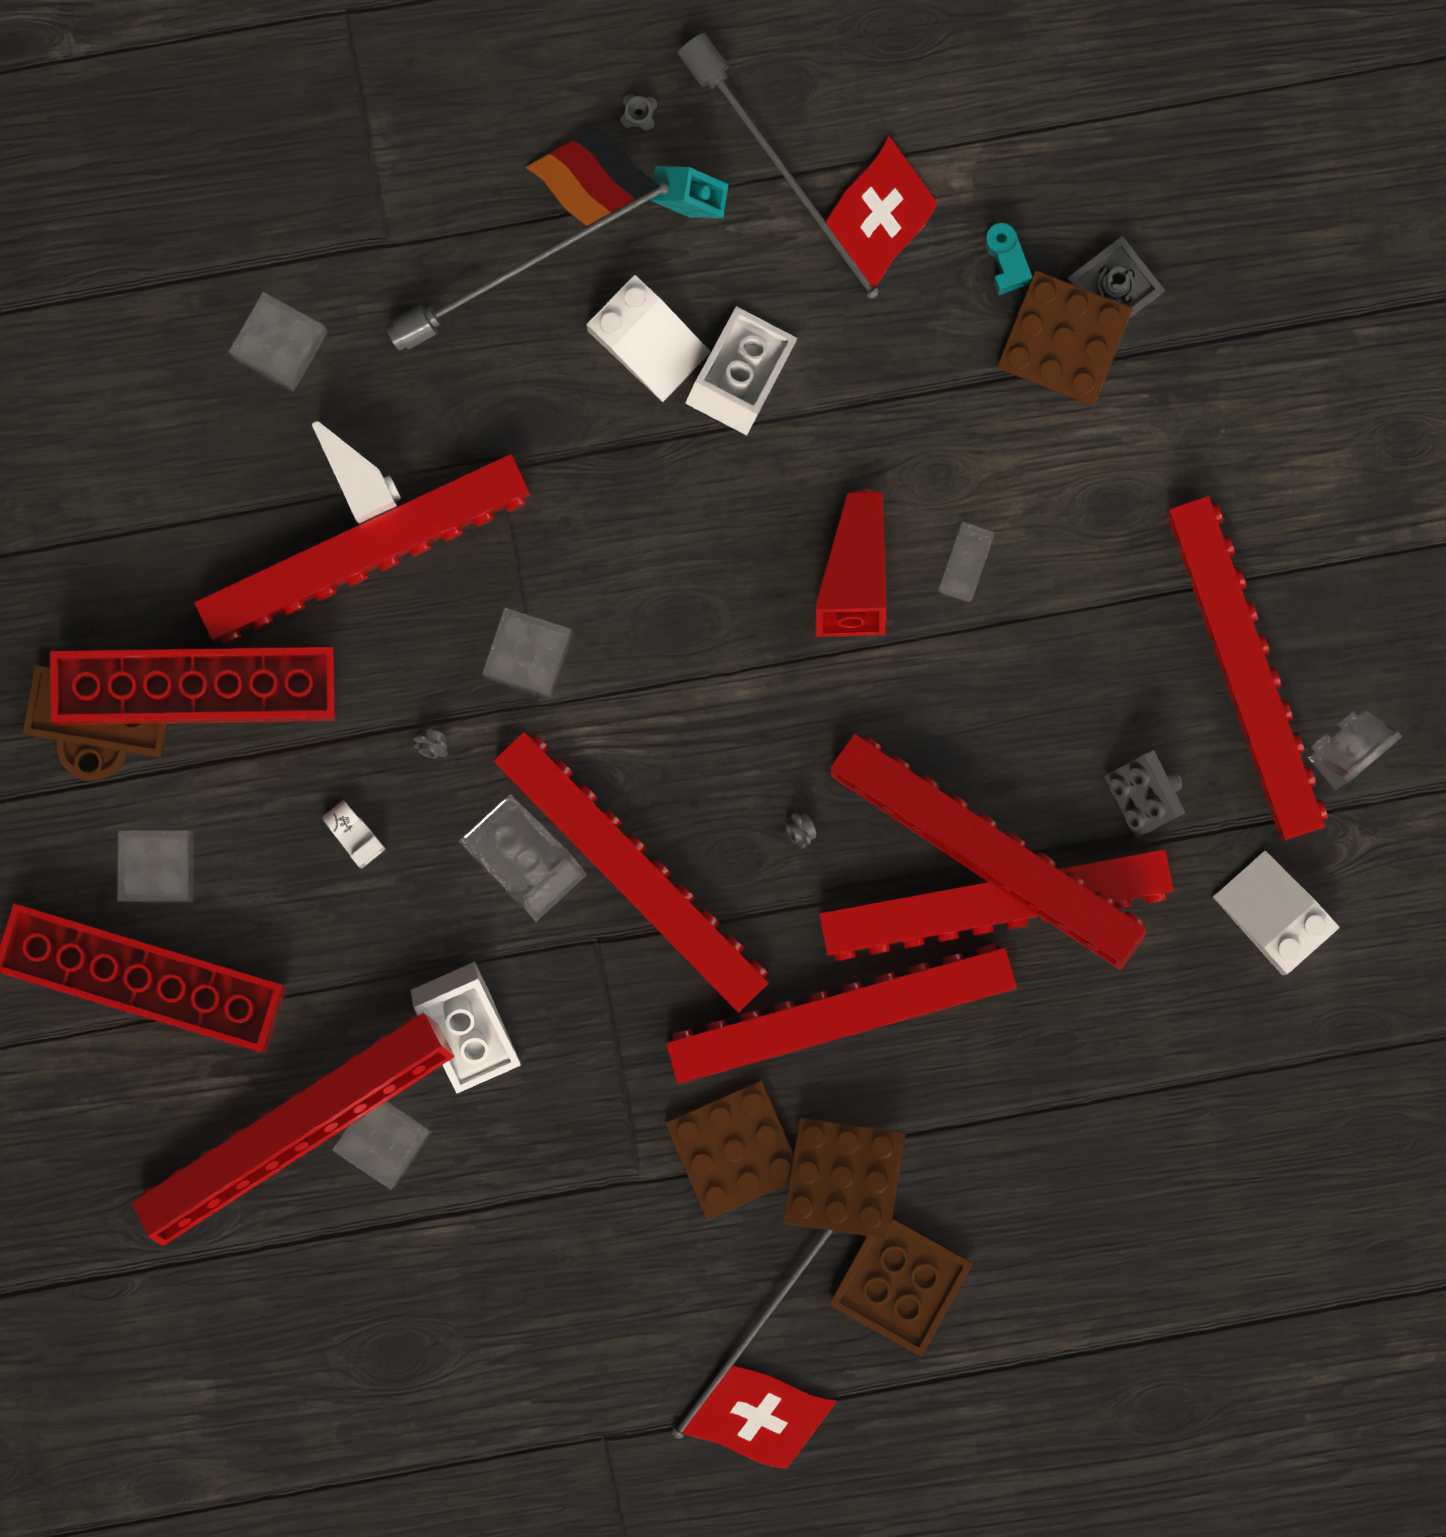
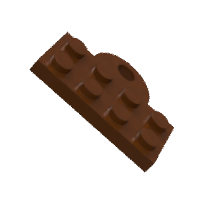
M35 665L23 734L57 740L59 760L69 773L82 780L100 781L114 775L122 767L128 752L162 758L168 724L53 725L51 722L50 668ZM88 753L95 754L99 760L97 769L91 773H85L80 768L81 758Z

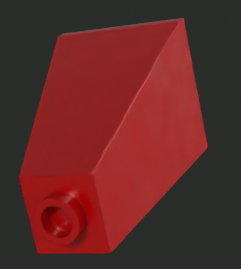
M861 489L855 493L847 494L816 602V637L885 635L887 603L883 492Z

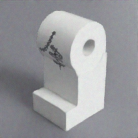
M344 800L322 816L324 822L359 868L365 867L386 849L364 821L354 813Z

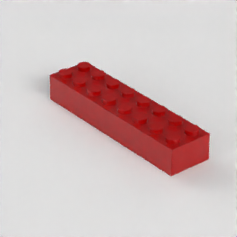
M333 647L50 651L51 722L53 725L335 721Z
M14 903L0 945L1 974L261 1053L267 1052L287 986Z

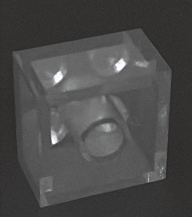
M263 292L229 353L236 361L294 392L326 336L327 330L321 323Z
M504 608L483 671L484 677L551 699L573 634L572 630Z
M118 831L117 901L122 903H193L194 833L190 831Z
M386 1101L349 1125L332 1151L392 1190L396 1187L433 1130L390 1101Z

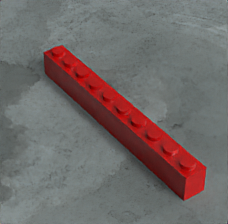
M510 454L194 603L212 641L216 644L222 642L223 645H228L242 638L240 632L253 627L255 631L265 628L274 622L272 617L285 612L286 616L297 613L305 608L304 602L317 597V600L321 601L337 593L335 588L346 582L349 583V586L356 585L369 578L367 573L380 567L381 571L388 570L400 563L398 558L410 552L412 556L420 555L432 548L430 543L442 537L444 542L460 536L463 534L461 528L472 523L476 527L484 525L495 518L493 513L506 508L507 512H511L526 504L525 498L530 497V493Z
M1207 496L1169 509L1166 515L1281 842L1325 827L1323 820L1328 819L1323 801L1315 799L1312 787L1316 786L1313 772L1310 766L1304 767L1300 756L1301 753H1304L1303 743L1298 733H1292L1288 722L1293 720L1291 709L1287 700L1281 701L1277 688L1281 687L1279 675L1275 667L1269 668L1265 655L1270 653L1264 635L1257 634L1254 622L1258 621V617L1252 601L1246 602L1242 591V589L1246 588L1243 573L1240 568L1235 569L1230 556L1235 555L1231 539L1228 535L1223 537L1219 523L1223 522L1220 508L1217 503L1212 504L1210 497Z
M523 732L494 762L708 983L740 1013L769 984L764 979L769 973L755 959L749 963L740 954L744 948L731 934L724 938L716 930L720 923L706 909L700 913L691 904L695 897L682 884L675 887L667 879L671 874L669 870L657 858L651 863L643 855L642 852L646 847L634 834L626 837L618 829L622 822L608 808L602 812L593 803L597 797L584 783L578 788L569 777L573 772L561 759L553 762L545 754L549 747L535 733L529 737Z
M856 734L853 735L831 766L832 778L1120 971L1123 969L1145 938L1146 928L1142 926L1144 922L1137 915L1130 911L1121 912L1113 906V900L1099 891L1094 894L1084 887V881L1071 872L1064 874L1054 867L1056 864L1050 857L1041 852H1038L1037 855L1025 848L1026 843L1020 837L1013 833L1004 834L996 828V822L982 813L977 816L967 809L968 804L954 794H951L950 797L938 790L939 785L933 779L926 775H922L920 778L910 771V765L898 756L890 758L881 752L882 747L873 739L866 736L862 739Z
M1166 849L1058 869L1064 874L1071 872L1084 881V887L1094 894L1099 891L1113 900V906L1117 909L1131 907V900L1145 897L1146 904L1166 900L1165 893L1174 891ZM989 882L819 914L827 956L834 955L835 961L856 958L855 951L868 948L870 955L889 952L890 944L903 942L904 948L925 945L924 938L938 936L939 942L959 939L958 932L971 929L973 936L994 932L993 925L1007 923L1008 929L1028 926L1027 919L1040 917Z
M996 943L976 949L977 956L964 959L962 953L942 958V966L930 969L928 962L909 967L910 975L896 978L895 972L874 977L876 984L862 988L860 981L840 987L842 994L828 997L827 991L807 996L808 1003L795 1007L792 1000L773 1006L775 1013L761 1016L760 1011L757 1010L739 1015L741 1022L727 1026L726 1020H721L705 1025L707 1032L693 1035L692 1029L672 1034L673 1041L666 1044L677 1084L1014 990L1017 987L1006 948L997 950Z
M424 1012L409 1018L402 1027L391 1034L381 1036L375 1041L373 1046L364 1052L349 1057L344 1065L333 1072L321 1075L316 1080V1083L304 1091L292 1094L287 1099V1102L278 1108L263 1113L256 1122L245 1129L232 1133L228 1140L218 1147L203 1152L199 1159L192 1164L175 1170L170 1178L158 1186L146 1189L141 1197L133 1201L132 1204L147 1236L162 1246L166 1245L454 1058L455 1055L438 1023Z

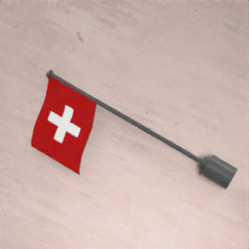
M705 33L694 37L677 52L681 60L701 87L709 85L712 89L718 85L868 291L866 296L868 298L877 297L879 289L876 286L893 259L922 230L932 215L937 204L933 195L890 136H888L885 145L876 159L845 191L825 222L723 82L728 77L725 73L729 68L727 62Z
M825 1230L678 1428L673 1427L672 1434L675 1438L680 1439L685 1435L693 1436L723 1445L758 1463L777 1468H788L838 1400L808 1394L768 1374L734 1366L733 1364L833 1231Z

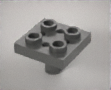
M1123 236L1067 278L1069 284L1095 294L1099 293L1102 297H1104L1105 293L1107 299L1133 308L1131 317L1165 292V289ZM1125 295H1127L1124 299L1126 302L1131 298V302L1128 304L1123 303L1121 300Z
M1154 750L1104 776L1135 838L1141 837L1185 814L1175 793L1182 788L1181 777L1173 770L1165 773Z

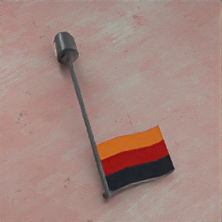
M597 127L525 167L526 170L545 182L565 210L586 227L437 311H434L431 306L425 308L420 303L392 319V324L386 326L390 339L399 351L404 348L410 350L438 334L437 326L440 325L438 317L661 193L666 195L669 191L668 185L664 182L657 184L639 170L616 140L605 131Z

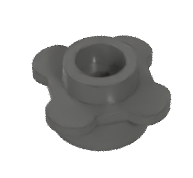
M634 94L625 96L623 100L625 112L620 118L621 124L625 128L636 126L641 127L644 131L651 130L654 127L652 116L653 111L657 108L656 100L653 97L644 98ZM640 109L642 114L636 115V110Z
M422 729L420 735H415L414 741H416L414 747L418 749L421 755L428 758L446 757L448 754L446 751L448 738L438 731Z
M795 812L792 814V817L787 818V834L794 844L797 843L801 849L805 848L806 845L811 843V840L816 838L814 824L806 813L798 815Z

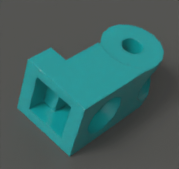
M1005 223L993 225L987 232L985 245L988 253L995 258L1001 273L995 276L994 285L999 296L1030 285L1033 277L1014 229Z

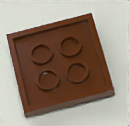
M1035 271L997 368L1095 407L1134 309Z
M762 1081L665 1123L707 1220L790 1184L794 1154Z
M800 1118L783 1223L889 1239L906 1134Z
M892 1219L889 1239L866 1236L829 1305L922 1357L973 1264Z

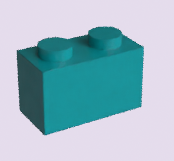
M655 166L653 181L657 184L659 182L666 183L669 191L666 195L661 193L650 199V201L689 218H723L729 184L691 167Z

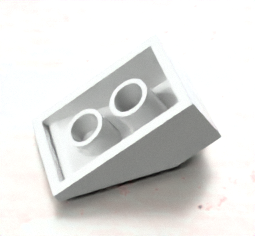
M636 275L586 324L588 332L662 402L711 353L671 309Z
M736 306L696 379L685 404L748 435L798 338Z
M320 422L313 423L314 431L358 524H363L397 508L396 501L400 500L401 497L390 475L384 478L377 467Z
M1266 851L1261 853L1213 896L1216 902L1282 975H1287L1340 928L1317 901Z
M475 962L411 990L413 1007L417 1015L424 1012L438 1023L455 1055L454 1058L443 1064V1067L456 1093L521 1065L491 994Z

